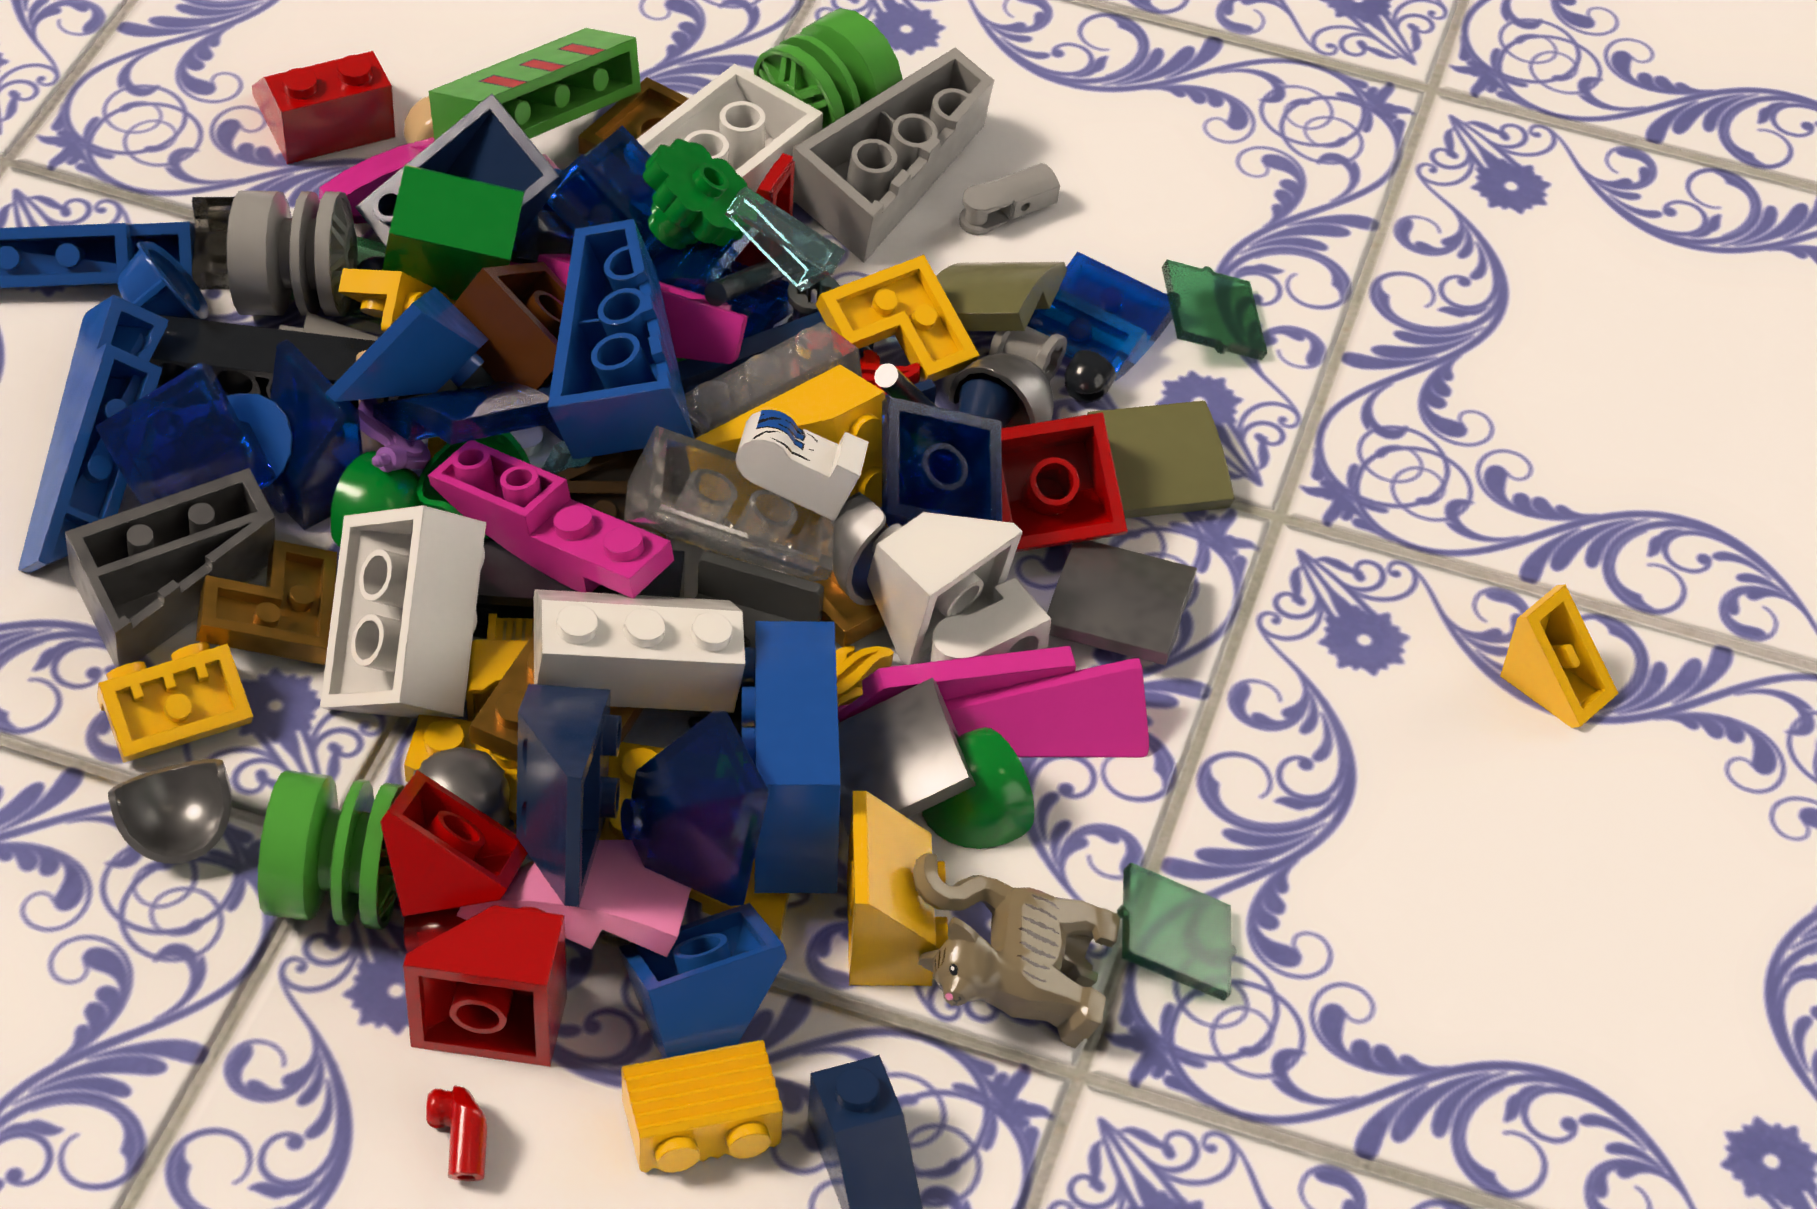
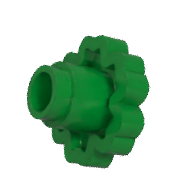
M675 139L670 146L660 144L646 161L643 179L655 190L652 196V214L648 218V225L653 235L664 245L681 250L686 248L688 244H696L698 241L724 247L731 239L741 240L755 223V214L758 209L754 201L745 194L748 189L746 181L736 173L726 160L721 158L712 159L710 153L702 145L695 142L689 143L683 139Z

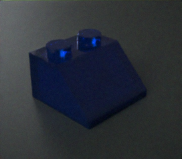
M886 397L882 401V511L886 516V524L889 527L896 523L904 526L923 512L1002 521L1001 421L894 397Z

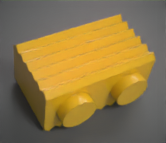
M763 1040L621 1067L622 1101L639 1170L648 1173L653 1168L668 1173L680 1172L691 1168L699 1160L704 1162L709 1157L718 1159L724 1154L740 1159L751 1158L765 1152L769 1147L774 1148L781 1143L782 1102L779 1099L775 1077L772 1074V1068L769 1064L768 1053L766 1052Z

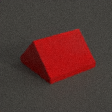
M419 770L414 773L380 821L403 916L499 901L507 891L528 854L515 833Z

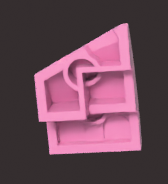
M626 839L599 840L579 907L565 906L532 860L519 868L501 900L460 907L456 916L467 920L493 905L511 908L535 907L547 913L564 915L565 938L591 950L601 930H605L667 957L678 938L700 856L676 847L654 842Z

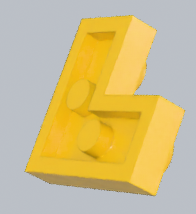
M924 254L821 293L815 304L842 355L895 335L910 364H920V382L927 379L936 381L961 371L980 356Z

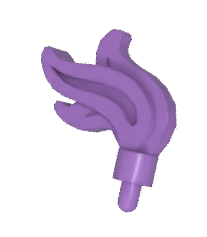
M376 398L361 400L353 421L363 433L384 446L379 448L376 455L373 456V466L378 467L384 472H391L402 468L424 469L430 461L431 455L427 446L418 437L421 427L412 421L398 419L380 405Z

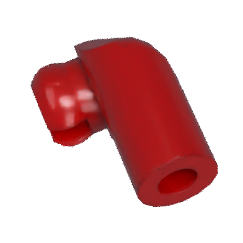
M454 1086L453 1091L443 1089L432 1090L427 1096L426 1120L433 1128L450 1127L448 1178L458 1181L483 1180L485 1178L488 1126L486 1116L470 1091L464 1087Z

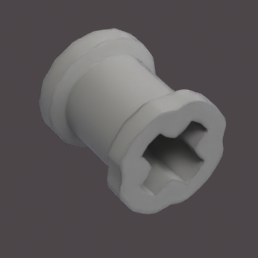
M1028 326L1025 331H996L992 339L989 355L1004 353L1025 358L1038 365L1046 373L1050 382L1061 365L1066 352L1067 339L1060 334L1048 336Z

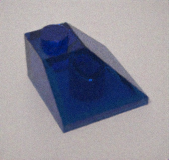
M286 339L277 344L270 400L276 402L288 417L293 433L292 455L284 472L270 486L264 488V492L270 504L277 512L281 514L287 512L303 530H306L331 517L334 493L342 474L356 457L363 454L359 410L350 401L334 402L326 394L333 384Z
M713 711L636 770L631 798L624 799L621 806L620 820L625 839L632 840L645 868L729 906L744 905L769 790L727 711Z

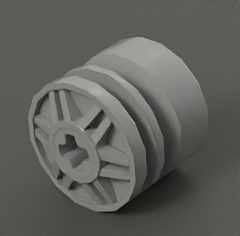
M238 191L233 199L227 232L229 288L233 305L238 314L283 316L289 306L293 289L295 303L301 316H306V312L317 315L320 307L325 316H346L352 298L338 292L343 268L357 269L358 264L357 237L351 205L346 193L325 192L321 200H319L315 192L301 191L296 199L293 216H291L289 203L283 192Z

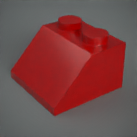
M374 51L348 55L341 59L308 67L294 68L287 72L263 77L252 85L253 97L287 164L396 137L392 85Z
M1103 412L982 431L973 449V455L984 510L989 520L1014 523L1023 531L1016 552L1125 535L1128 532Z
M493 905L406 953L403 973L411 1047L551 1066L567 999L564 915L547 913L535 907L511 908Z

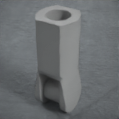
M1040 163L1000 178L997 181L971 186L963 193V205L965 208L960 213L959 224L964 231L974 235H981L1003 225L1010 219H1016L1053 205L1058 201L1059 181L1047 164Z

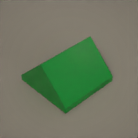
M405 164L389 230L382 270L402 271L431 287H436L439 291L445 293L449 299L457 300L482 268L510 265L525 191Z

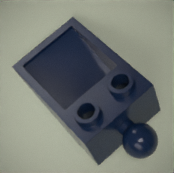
M493 94L489 95L406 164L525 191L514 245L563 181ZM404 167L355 206L385 246H387ZM368 257L359 263L357 269L382 270L385 257Z
M529 684L518 711L516 837L565 906L579 907L606 818L616 819L618 814L620 778L609 777V756L618 757L622 718L621 715H610L611 690Z

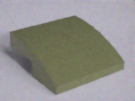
M1064 262L956 263L942 270L936 277L966 331H1025L1035 309H1050L1065 277L1067 268Z
M1205 400L1087 413V415L1101 412L1104 414L1125 519L1230 508L1235 498L1226 458L1216 425Z

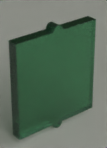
M1166 259L1161 268L1177 339L1215 348L1220 354H1224L1227 351L1263 360L1268 352L1250 281L1214 272L1208 266H1204L1202 269Z
M1130 863L1123 870V904L1117 909L1118 916L1122 918V959L1224 1001L1231 995V958L1237 953L1236 947L1231 944V905L1134 863Z

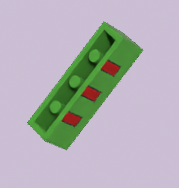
M584 28L429 90L434 140L439 138L491 94L497 98L523 132L531 139L640 92L641 84L636 37Z

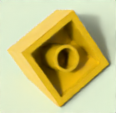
M852 791L846 872L849 985L932 986L933 972L918 964L919 956L925 952L942 947L948 939L947 917H935V908L927 904L918 894L913 877L916 860L923 854L932 853V836L930 832L867 791ZM937 861L938 875L946 883L945 861Z

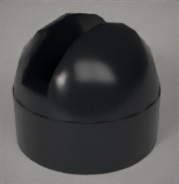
M1088 350L1078 351L1066 368L1064 375L1066 390L1069 396L1076 401L1084 403L1098 401L1112 386L1116 379V371L1113 365L1103 356Z

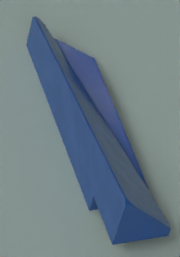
M192 222L0 228V289L117 284L121 271L139 250L137 243L145 241L154 242L165 249L195 281L198 225Z
M112 295L85 313L18 570L31 573L67 557L66 531L118 514L163 369L149 361L167 328L168 319L116 295Z

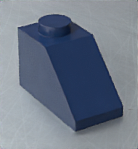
M880 1055L812 1072L810 1075L808 1123L841 1208L923 1209L904 1114Z

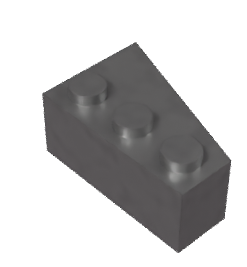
M250 468L65 532L70 575L116 668L139 661L198 617L200 591L206 575L246 582L268 566V556L273 542L276 540L275 516Z

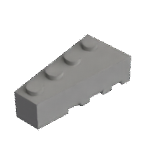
M956 47L793 147L792 156H794L793 161H795L793 201L864 263L984 127L994 79Z

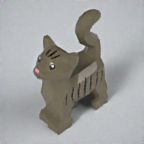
M926 853L919 857L913 870L915 889L927 904L937 910L963 911L980 901L992 913L991 945L968 924L953 917L948 926L949 938L942 947L925 952L919 956L918 964L933 972V978L943 991L945 1001L951 1006H960L969 1001H985L1013 1018L1047 1021L1058 1028L1061 1041L1072 1048H1076L1085 1038L1088 1039L1102 1024L1106 997L1101 992L1092 988L1097 982L1098 973L1093 971V965L1085 959V955L1093 938L1095 943L1112 947L1117 942L1121 915L1082 900L1054 897L1031 887L1013 888L997 879L982 875H972L958 881L953 886H948L938 875L937 855Z

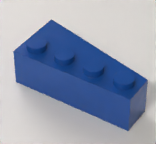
M634 219L575 229L547 407L573 459L695 441L658 274Z
M755 621V647H745V668L742 676L741 768L749 769H742L741 811H755V893H837L841 781L835 622Z

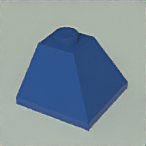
M433 287L414 301L337 380L326 394L334 402L436 393L449 380L459 388L485 362L476 352L489 339L436 287Z
M750 903L681 925L678 938L667 957L632 942L619 946L624 966L650 1034L663 1058L737 1045L787 958L784 944Z

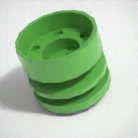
M843 8L827 13L804 27L800 34L798 33L786 38L779 45L763 52L754 65V75L823 112L822 129L903 80L898 59L886 37L873 22L856 11Z
M290 770L280 773L267 806L260 842L258 898L262 912L269 916L310 921L317 915L326 891H330L332 915L337 924L348 926L354 921L359 909L360 921L364 928L383 930L390 921L398 894L380 821L404 789V785L385 783L380 786L374 799L373 787L370 781L358 779L353 782L341 809L338 807L336 783L332 776Z

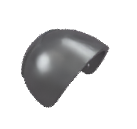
M1004 353L985 356L968 365L952 381L949 401L954 404L959 403L962 385L971 380L974 374L985 373L999 378L1013 388L1025 405L1030 418V424L1050 421L1052 419L1054 403L1048 376L1038 365L1020 356Z
M860 492L846 500L835 522L829 521L827 525V555L840 587L853 602L866 606L876 604L867 583V577L874 556L872 547L876 539L887 527L885 526L886 516L884 512Z
M220 759L196 760L161 768L131 778L108 791L112 815L123 839L139 854L156 862L178 864L203 856L218 843L226 830L230 818L231 786L224 762Z

